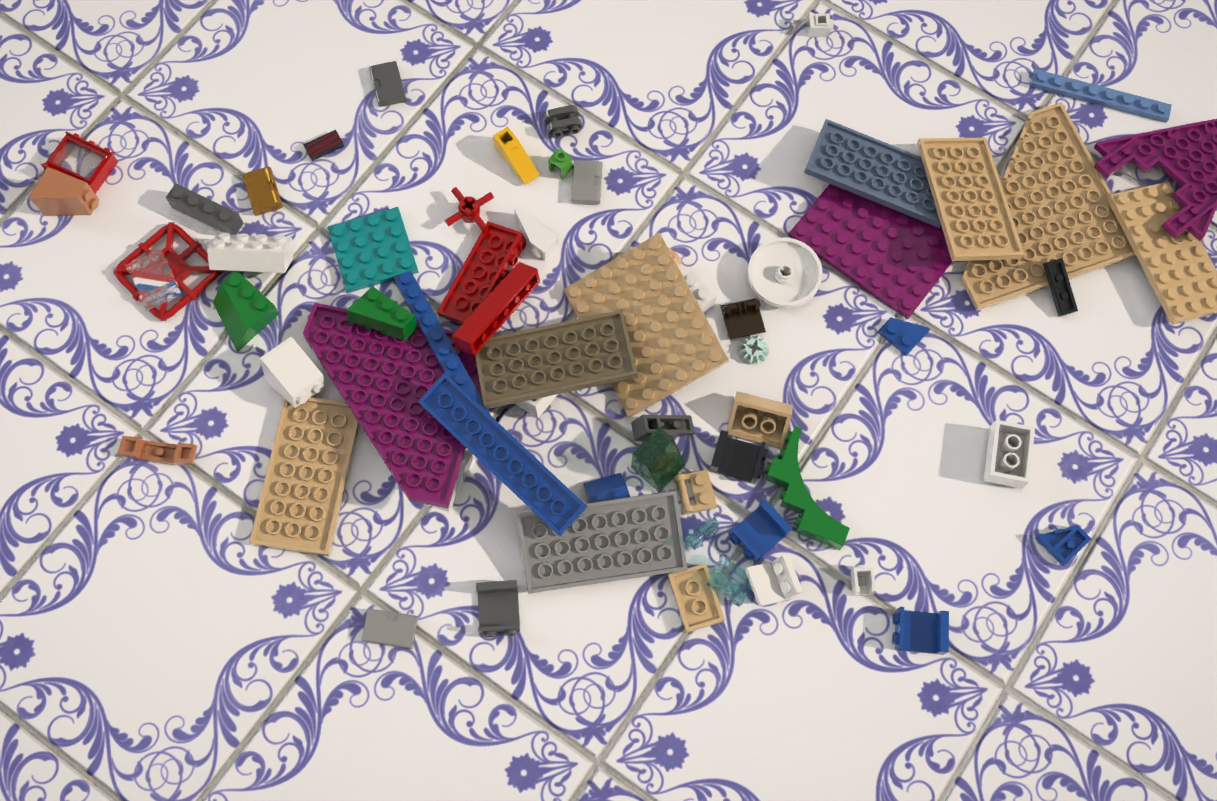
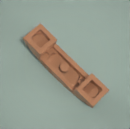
M122 435L117 454L148 462L193 465L198 446L179 442L178 444L146 441L139 437Z

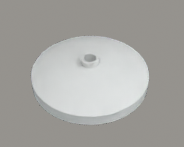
M775 238L761 244L752 254L748 265V281L754 293L767 304L779 308H794L807 303L817 293L822 281V265L817 254L805 243L792 238Z

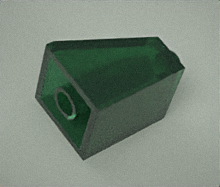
M660 427L632 454L631 468L658 492H661L686 465L675 440Z

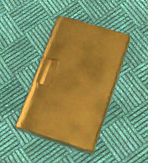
M264 167L242 174L255 216L283 207L271 167Z

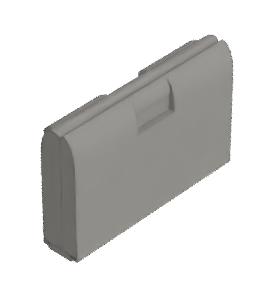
M574 160L572 204H600L603 162Z
M368 608L361 640L413 649L418 616Z

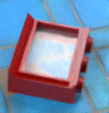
M66 131L62 141L46 163L41 164L44 170L49 167L87 182L96 194L118 163L114 152L106 147L104 149L99 147L98 144L91 140L88 142L76 133L71 134Z

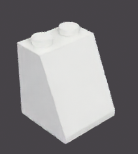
M292 337L260 357L266 382L294 408L305 403L311 396L319 393L325 387L323 374Z

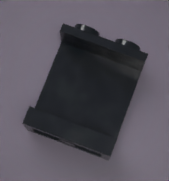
M721 430L709 471L754 484L757 478H761L763 468L760 467L761 460L765 461L768 452L765 449L766 442H762L761 446L727 437L728 432Z

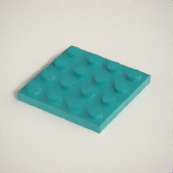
M398 207L327 227L347 293L392 281L395 276L411 271L412 274L419 273Z

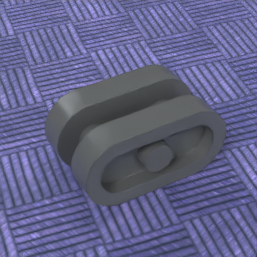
M568 105L544 112L543 118L545 123L548 124L546 128L549 136L558 138L566 134H577L583 126L581 119L578 118L577 106Z

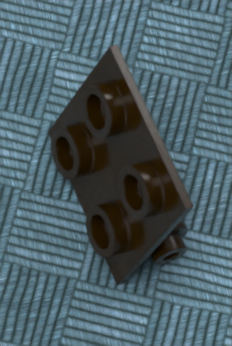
M754 298L720 305L729 340L766 332L759 309L761 307L760 300Z

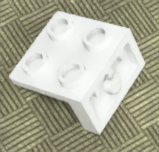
M789 554L782 555L770 563L751 566L745 569L759 606L786 601L803 592Z

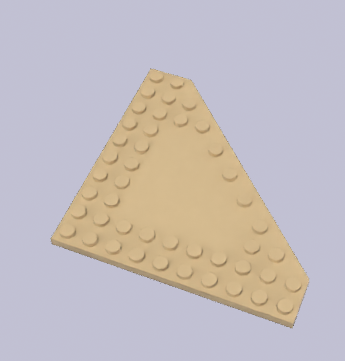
M1062 102L1029 113L1007 165L1001 185L1025 255L1022 259L968 261L961 281L976 311L1048 287L1049 283L1043 263L1063 258L1068 278L1072 279L1136 257L1107 200L1112 193L1101 173L1094 168L1095 162Z

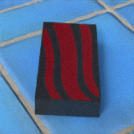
M336 130L303 144L311 161L344 147Z

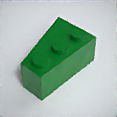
M373 286L346 310L350 324L355 325L356 323L365 326V329H375L381 331L384 335L403 341L417 329L415 315Z

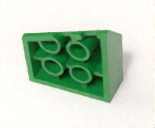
M234 271L221 283L213 301L237 352L279 315L275 305L238 271Z

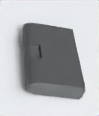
M396 61L369 67L378 106L382 107L406 102Z

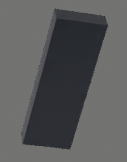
M1063 258L1043 263L1058 317L1077 312V305Z

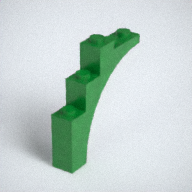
M795 426L792 432L788 431L785 438L787 446L785 449L781 448L778 459L774 457L772 463H767L764 473L767 474L765 480L784 487L779 497L782 500L781 507L799 513L794 524L797 526L795 533L841 550L850 528L826 514L812 499L806 489L798 463V442L802 429Z

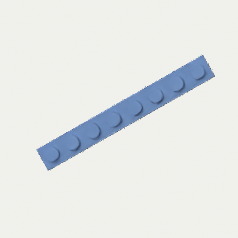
M1038 69L1033 70L1029 87L1165 123L1170 117L1172 104Z

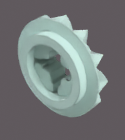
M749 335L743 338L739 345L740 356L751 364L763 362L769 353V345L759 335ZM756 343L757 349L759 350H756L755 353L751 355L752 349L749 347H753V345Z

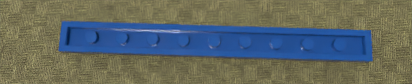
M408 271L395 276L394 282L409 310L415 315L416 322L443 372L490 414L487 407L484 408L480 394L412 272Z

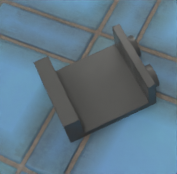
M517 580L476 583L479 634L489 638L495 637L497 633H504V636L516 635V632H520Z

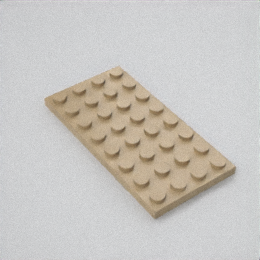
M919 138L917 142L951 260L1022 259L1025 254L987 139Z
M1170 182L1111 194L1107 200L1171 325L1216 314L1217 270L1202 242L1187 230L1174 239L1161 228L1165 221L1183 209L1172 198L1174 190Z
M310 397L305 403L294 408L286 399L284 400L249 543L251 545L330 556L359 422L346 402Z

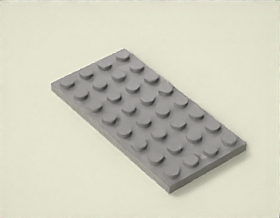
M676 490L585 503L588 507L561 537L533 511L517 513L528 594L688 570Z

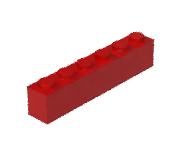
M521 262L512 268L510 273L500 281L499 285L489 293L488 297L478 305L477 309L454 332L452 337L456 349L475 356L540 283L538 269Z

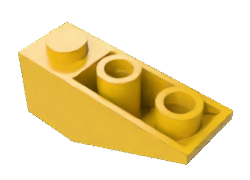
M508 126L493 135L494 147L524 185L540 176L521 143Z

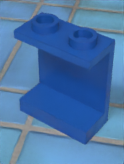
M765 499L735 528L732 527L728 534L732 543L736 546L739 545L744 550V556L756 563L787 536L792 527Z
M899 607L893 613L892 622L895 624V632L892 634V644L895 645V650L944 655L949 652V611L928 613L904 610V607Z

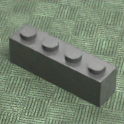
M175 183L166 196L173 209L223 233L236 235L244 224L239 213Z

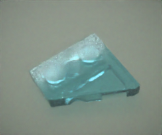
M713 517L707 523L700 526L693 535L689 534L686 536L684 548L687 551H690L692 548L694 551L703 544L702 540L707 536L711 538L718 532L719 521Z

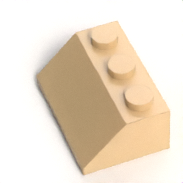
M737 391L727 427L728 435L759 443L766 442V445L782 448L791 420L793 405Z

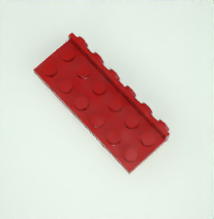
M487 221L486 225L488 228L479 235L441 303L437 314L443 318L463 324L467 317L477 309L478 305L488 297L489 293L499 285L500 281L517 264L520 253L526 248V239L522 232Z

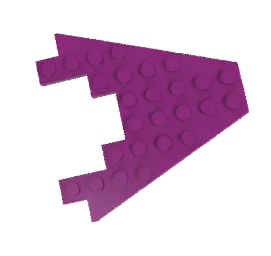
M1217 119L1100 141L1095 144L1093 148L1103 158L1095 163L1094 168L1106 179L1130 162L1143 173L1155 165L1161 168L1181 186L1179 190L1174 192L1172 198L1183 207V209L1165 221L1161 228L1174 239L1186 230L1199 241L1205 237L1217 209Z

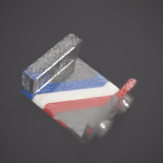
M161 250L151 252L147 256L135 259L125 265L140 294L138 296L140 302L146 310L182 295L170 265Z

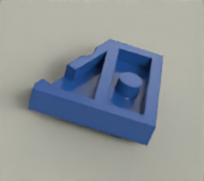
M890 317L877 333L907 356L930 331V328Z
M1078 525L1045 534L1042 533L1035 537L1062 566L1068 563L1092 540Z

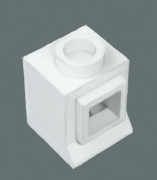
M809 12L807 26H810L808 37L829 36L830 30H833L834 21L830 19L829 13L813 14Z
M867 565L855 566L850 571L852 596L873 595L876 592L873 567L867 568ZM857 577H865L866 586H858Z

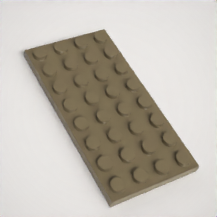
M623 310L494 336L475 355L483 405L487 409L638 378Z

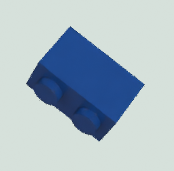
M621 473L583 483L589 503L630 497Z

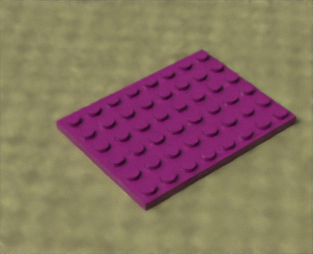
M832 184L825 188L788 234V237L808 245L820 259L906 319L911 317L953 262L942 226L940 228Z

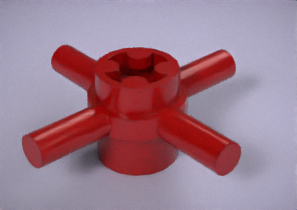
M457 187L453 188L451 192L460 202L458 206L459 212L444 220L446 225L449 227L462 218L467 223L475 222L481 231H485L488 226L480 217V206L494 198L493 194L489 192L476 200L473 197H464Z

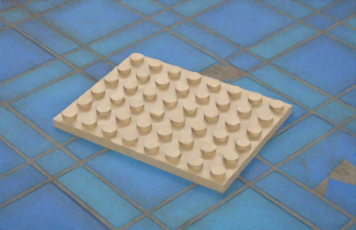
M660 233L655 234L563 289L578 319L623 310L638 378L611 384L629 418L729 362L724 349Z

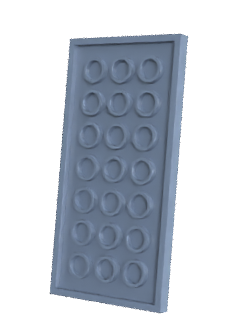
M825 119L805 168V174L935 227H941L920 156Z

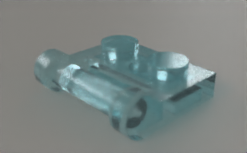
M723 554L705 585L739 607L743 604L751 584L746 571L728 560L729 557ZM725 566L733 573L744 579L745 583L742 584L740 581H738L737 579L723 571V567Z

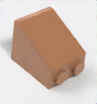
M47 167L28 197L45 216L91 215L93 210L98 207L100 201L87 182Z

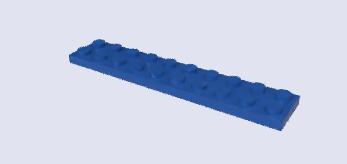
M446 373L418 401L558 536L561 537L588 507Z

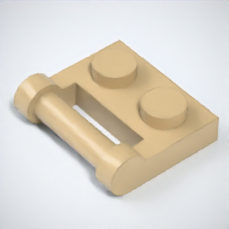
M708 469L688 474H679L673 477L674 482L678 486L683 506L681 508L683 515L717 508ZM687 481H690L695 501L693 506L690 505L685 486Z

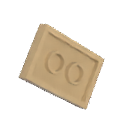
M706 563L687 568L688 570L668 574L686 633L725 621Z

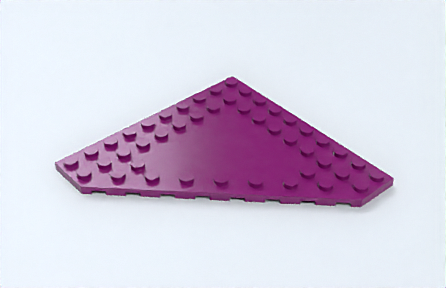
M314 303L304 328L303 336L409 501L448 509L466 447L418 402L444 374L418 324L416 323L417 329L403 341L384 335L381 331L375 329L369 330L365 329V326L356 323L355 325L350 324L347 309ZM443 329L482 397L476 357L456 349L452 337L455 331Z

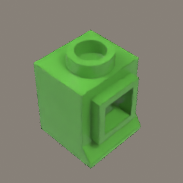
M556 149L548 159L549 171L552 172L556 166L561 169L560 178L562 179L574 167L571 155L563 150Z

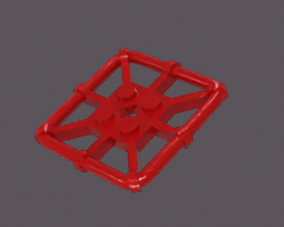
M169 222L144 243L138 244L139 247L113 268V274L133 295V299L139 301L160 321H166L192 299L198 298L197 295L222 274V270H210L209 266H189L185 262L188 257L197 252L209 264L208 253L202 248V244L195 241L174 222ZM175 232L189 245L180 255L173 250ZM167 234L166 247L155 255L149 248ZM144 252L151 258L142 267H127ZM164 268H172L169 273L164 274ZM139 272L169 278L175 277L178 285L187 294L167 310L168 294L161 293L160 309L158 310L145 297L148 291H138L124 275ZM191 274H210L192 290L183 283Z

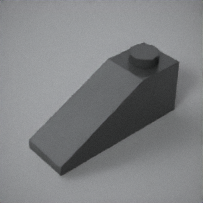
M641 415L631 422L634 441H654L695 434L691 415Z

